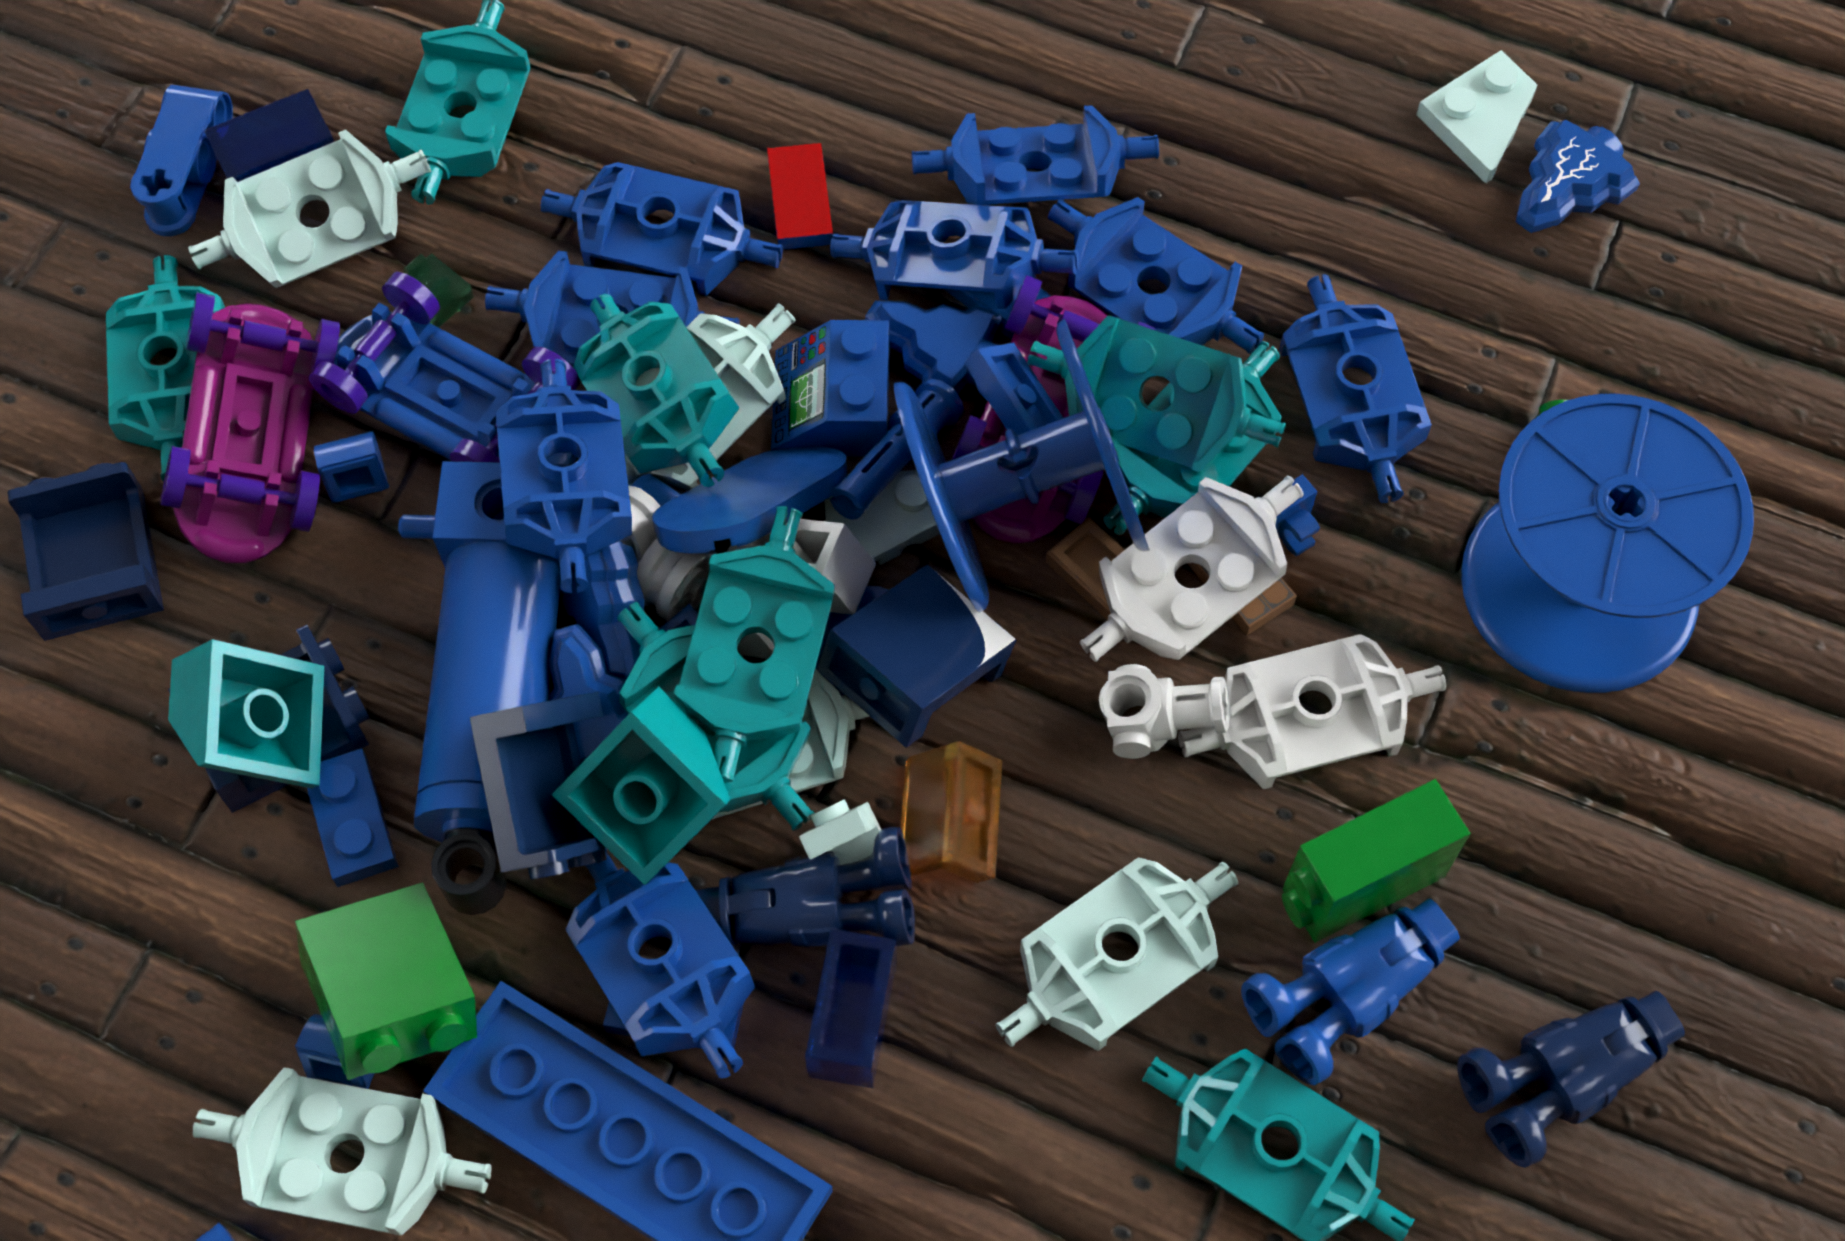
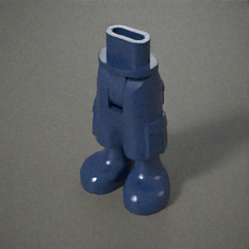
M889 827L880 830L875 836L872 854L856 862L841 865L834 852H825L811 860L808 856L802 857L800 855L786 860L783 865L745 872L732 877V879L729 876L721 878L719 887L695 890L731 945H736L738 942L765 946L791 943L792 946L806 948L810 946L842 944V939L847 937V931H870L881 934L886 943L895 947L910 945L914 942V907L912 899L907 890L912 888L911 871L906 843L900 827ZM885 891L875 900L842 904L840 902L844 893Z
M1653 991L1639 1000L1628 996L1620 999L1617 1003L1602 1006L1574 1019L1563 1018L1553 1020L1551 1023L1526 1034L1521 1041L1520 1055L1501 1061L1495 1054L1485 1048H1472L1458 1059V1077L1468 1103L1478 1113L1490 1110L1505 1101L1512 1093L1536 1080L1545 1083L1544 1092L1527 1102L1505 1109L1490 1117L1485 1123L1486 1133L1502 1154L1515 1165L1526 1168L1541 1161L1545 1156L1547 1143L1544 1129L1558 1118L1571 1124H1579L1601 1109L1606 1108L1617 1096V1092L1646 1072L1655 1062L1663 1059L1668 1052L1667 1046L1683 1038L1685 1030L1674 1010L1660 992Z

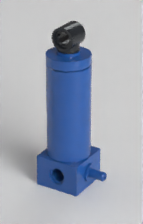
M442 461L435 515L404 514L400 517L398 524L399 534L402 538L433 539L446 569L414 815V828L422 835L442 842L434 853L431 868L432 876L449 905L459 913L477 915L496 907L504 896L507 882L505 872H501L469 717L549 701L551 673L548 663L557 625L559 596L564 594V591L560 587L559 559L506 544L500 463ZM553 464L558 467H565V464ZM469 865L484 866L481 876L476 881L464 885L455 883L458 873L463 868Z

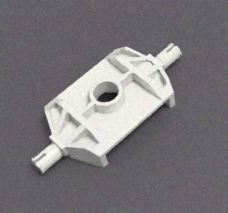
M1286 476L1284 480L1264 496L1254 499L1253 496L1205 477L1199 482L1198 493L1145 534L1150 551H1140L1133 543L1112 561L1107 557L1099 561L1100 578L1111 614L1108 615V621L1104 622L1086 638L1080 640V645L1087 654L1090 652V658L1097 662L1101 656L1124 639L1127 644L1133 640L1161 657L1181 659L1285 575L1287 561L1275 527L1276 516L1304 496L1299 484L1296 483L1293 486L1294 479ZM1196 563L1207 570L1209 579L1201 587L1186 588L1178 583L1174 576L1175 572L1184 564Z
M1362 634L1227 668L1225 682L1230 714L1227 733H1217L1214 727L1179 731L1178 740L1180 748L1184 747L1182 748V753L1185 758L1219 747L1222 750L1227 749L1228 754L1263 789H1267L1273 786L1275 778L1385 749L1388 756L1397 755L1404 740L1407 723V702H1410L1411 698L1437 691H1445L1446 679L1444 675L1439 676L1442 673L1439 665L1405 674L1403 668L1396 669L1377 642ZM1306 691H1319L1329 698L1332 709L1325 714L1316 715L1310 713L1300 704L1299 696Z

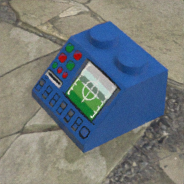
M829 320L776 350L775 368L783 386L786 399L781 404L777 401L773 403L771 451L783 448L824 446L838 449L846 456H866L888 433L889 321Z

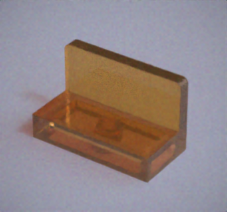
M960 741L910 756L906 760L901 830L906 843L911 877L944 869L976 883L995 878L1002 760Z

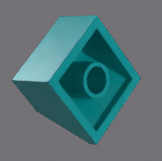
M211 639L172 659L168 721L199 767L313 789L320 786L324 666Z
M660 687L656 688L632 710L552 794L644 885L730 801L705 731Z

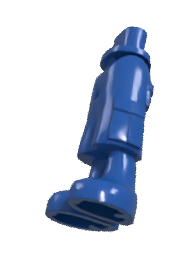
M1426 899L1412 910L1408 907H1401L1395 910L1393 914L1382 917L1351 935L1344 934L1329 939L1327 943L1304 956L1302 962L1303 976L1287 984L1280 983L1277 979L1266 973L1252 975L1241 986L1242 999L1253 1024L1265 1037L1273 1036L1289 1024L1295 1016L1320 998L1329 1001V1009L1306 1025L1298 1026L1277 1040L1274 1047L1277 1057L1289 1071L1304 1083L1315 1086L1330 1077L1333 1072L1334 1061L1330 1052L1331 1046L1344 1033L1358 1038L1364 1037L1383 1021L1389 1019L1397 1009L1399 1001L1422 982L1433 968L1435 969L1443 962V952L1457 943L1460 936L1455 926L1438 904L1432 899Z

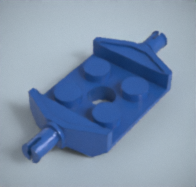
M1092 105L1084 106L1083 124L1067 125L1056 123L1041 127H1000L994 130L977 131L975 113H969L964 117L951 140V146H947L946 150L911 151L913 175L947 171L948 180L955 181L966 202L972 205L1106 197L1111 193L1118 170L1124 169L1125 159L1159 158L1158 135L1126 138L1123 135H1117V130ZM1028 169H1041V170H1043V171H1040V172H1030V171H1027V170H1028Z
M616 162L604 166L586 190L580 189L577 197L546 189L544 191L545 196H542L540 207L542 213L573 218V221L577 223L584 266L593 267L597 257L672 276H677L678 266L687 267L690 280L696 281L698 294L705 296L737 268L739 262H745L747 259L748 261L778 268L780 265L779 261L781 262L783 255L782 244L750 238V229L744 228L738 190ZM656 210H667L674 214L671 220L663 224H652L645 220L649 214L654 213Z
M1139 197L1097 213L1094 217H1086L1062 199L1057 201V205H1053L1048 214V220L1055 222L1074 235L1075 250H1078L1079 254L1076 275L1069 273L1068 286L1113 317L1135 324L1140 321L1154 327L1156 331L1199 345H1204L1212 339L1218 342L1224 335L1247 351L1248 354H1252L1258 347V344L1262 342L1264 333L1259 332L1236 317V312L1232 310L1242 265L1235 261L1230 269L1226 270L1144 216L1145 201ZM1156 279L1166 285L1167 290L1164 293L1151 295L1142 291L1138 284L1143 280Z
M908 200L890 202L876 226L868 228L866 236L839 235L834 233L830 243V252L833 258H856L870 262L879 300H888L891 286L898 285L994 292L997 309H1006L1016 299L1026 275L1035 278V275L1041 274L1042 271L1076 275L1079 263L1078 250L1044 249L1043 240L1036 237L1029 210L1019 207ZM949 236L962 237L953 243H943Z
M558 251L531 281L528 289L524 288L520 291L488 286V293L485 295L486 310L520 313L522 322L528 323L533 346L544 347L555 352L571 366H574L579 347L601 331L599 328L601 323L590 309L591 302L595 298L603 309L606 308L599 295H611L620 312L624 311L625 314L649 301L671 304L686 327L700 313L705 314L704 311H699L687 267L678 266L676 278L571 265L566 251ZM722 317L726 320H729L733 323L740 325V319L737 317Z
M1322 274V282H1320L1319 275L1314 276L1307 282V287L1310 290L1316 310L1313 313L1298 318L1283 333L1279 347L1280 355H1288L1316 440L1313 450L1314 459L1319 462L1367 470L1372 475L1379 502L1388 503V496L1391 502L1397 501L1404 495V492L1401 489L1393 465L1395 461L1427 439L1432 424L1394 316L1377 304L1346 305L1344 300L1337 301L1330 276ZM1352 367L1361 368L1370 374L1373 381L1366 385H1356L1344 377L1343 371Z
M548 359L540 365L543 387H540V392L512 396L496 411L506 544L559 559L561 589L564 592L572 593V577H575L576 591L579 593L588 587L584 557L632 535V514L619 404L601 391L571 390V386H567L566 364L560 359H555L556 370L555 374H553L551 359ZM557 453H570L576 456L578 461L567 467H558L550 464L547 459Z
M604 848L607 860L584 865L595 880L597 889L576 906L565 929L572 945L582 956L632 1037L641 1056L698 1047L702 1048L719 1078L731 1076L723 1058L727 1060L734 1073L742 1067L743 1060L732 1047L724 1031L755 988L749 970L678 864L668 862L644 885L632 872H625L623 868L618 870L607 853V849ZM663 936L672 940L669 951L660 958L645 959L639 956L642 945L653 937Z

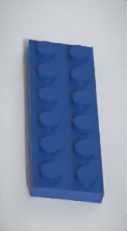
M500 981L476 1015L477 1038L462 1042L453 1048L423 1090L426 1095H432L440 1106L652 1241H802L833 1192L832 1185L502 981Z

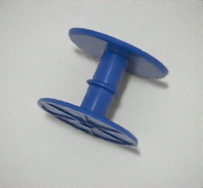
M1065 319L1061 320L1057 325V337L1084 411L1020 435H1017L1013 429H1008L1005 432L1004 441L946 462L932 426L915 392L904 382L894 383V394L899 416L927 501L963 588L972 605L979 613L984 611L989 604V592L968 519L1025 498L1032 504H1037L1039 502V493L1103 469L1106 470L1135 547L1143 552L1150 551L1118 463L1119 459L1100 407H1098Z
M1595 394L1578 397L1553 406L1533 419L1512 443L1501 470L1499 502L1492 506L1480 519L1467 542L1462 561L1461 582L1466 606L1473 623L1489 646L1512 667L1528 677L1559 689L1584 693H1606L1631 688L1652 679L1669 667L1686 647L1695 629L1699 604L1713 597L1724 588L1735 576L1745 560L1750 548L1754 527L1753 502L1746 478L1731 452L1718 437L1691 416L1662 402L1626 394Z

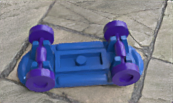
M394 272L382 286L384 296L395 309L390 312L387 306L378 303L372 310L371 316L365 317L351 325L339 336L334 364L321 361L308 377L313 388L324 399L340 410L355 414L360 410L453 462L500 463L496 411L512 396L540 392V387H543L540 365L544 361L551 359L552 373L555 374V359L562 360L566 364L567 386H571V390H576L580 385V379L575 369L565 359L549 349L539 346L534 347L522 361V368L526 373L524 374L460 338L430 324L429 322L440 310L438 300L421 282L402 272ZM557 453L550 456L547 461L550 464H565V467L574 464L577 457L570 453Z

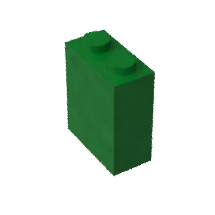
M1434 779L1300 845L1282 888L1284 891L1282 894L1284 908L1293 924L1299 929L1305 927L1314 943L1445 878L1471 833L1437 780Z
M423 882L295 921L300 962L347 1080L369 1073H381L391 1069L396 1064L435 1051H447L457 1047L462 1042L477 1038L475 995Z

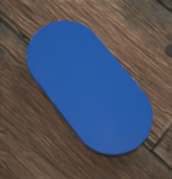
M807 446L782 448L747 458L725 470L724 477L720 482L717 481L715 476L711 479L715 485L705 487L699 484L660 506L652 516L658 543L670 551L692 554L708 553L709 550H715L714 541L730 538L731 547L752 543L771 533L778 506L788 507L787 523L791 508L804 513L831 497V491L848 476L846 455L842 451L830 447Z

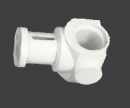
M1128 664L1118 667L1115 671H1108V681L1100 691V709L1113 738V752L1123 758H1142L1149 755L1150 752L1158 751L1168 740L1176 738L1178 730L1214 727L1217 733H1227L1229 728V700L1223 676L1213 677L1210 684L1174 686L1170 677L1156 678L1149 668L1137 664ZM1144 706L1137 714L1122 717L1123 713L1129 708Z

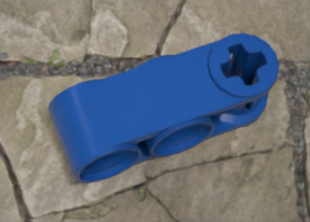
M178 85L167 87L163 95L160 112L153 129L147 135L144 152L130 183L135 200L145 206L144 218L148 228L155 234L163 237L176 236L189 229L195 221L206 186L214 175L216 160L223 141L229 135L232 126L233 105L228 93Z

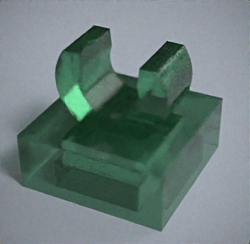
M432 253L426 258L422 254L418 255L403 268L405 274L421 282L438 300L440 310L429 322L438 328L474 298L471 285Z

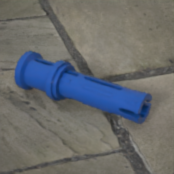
M928 379L916 389L915 394L928 417L936 438L944 427L954 425L962 417L964 410L962 400L950 385L941 380ZM898 410L889 419L888 433L856 465L852 472L831 491L832 498L830 502L840 515L847 519L856 520L860 518L873 500L912 459Z

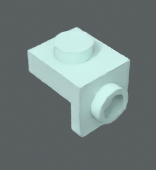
M844 799L811 815L810 817L815 827L799 836L810 860L825 852H834L835 857H838L842 865L870 856L873 852L875 836L881 828L868 801L849 810Z

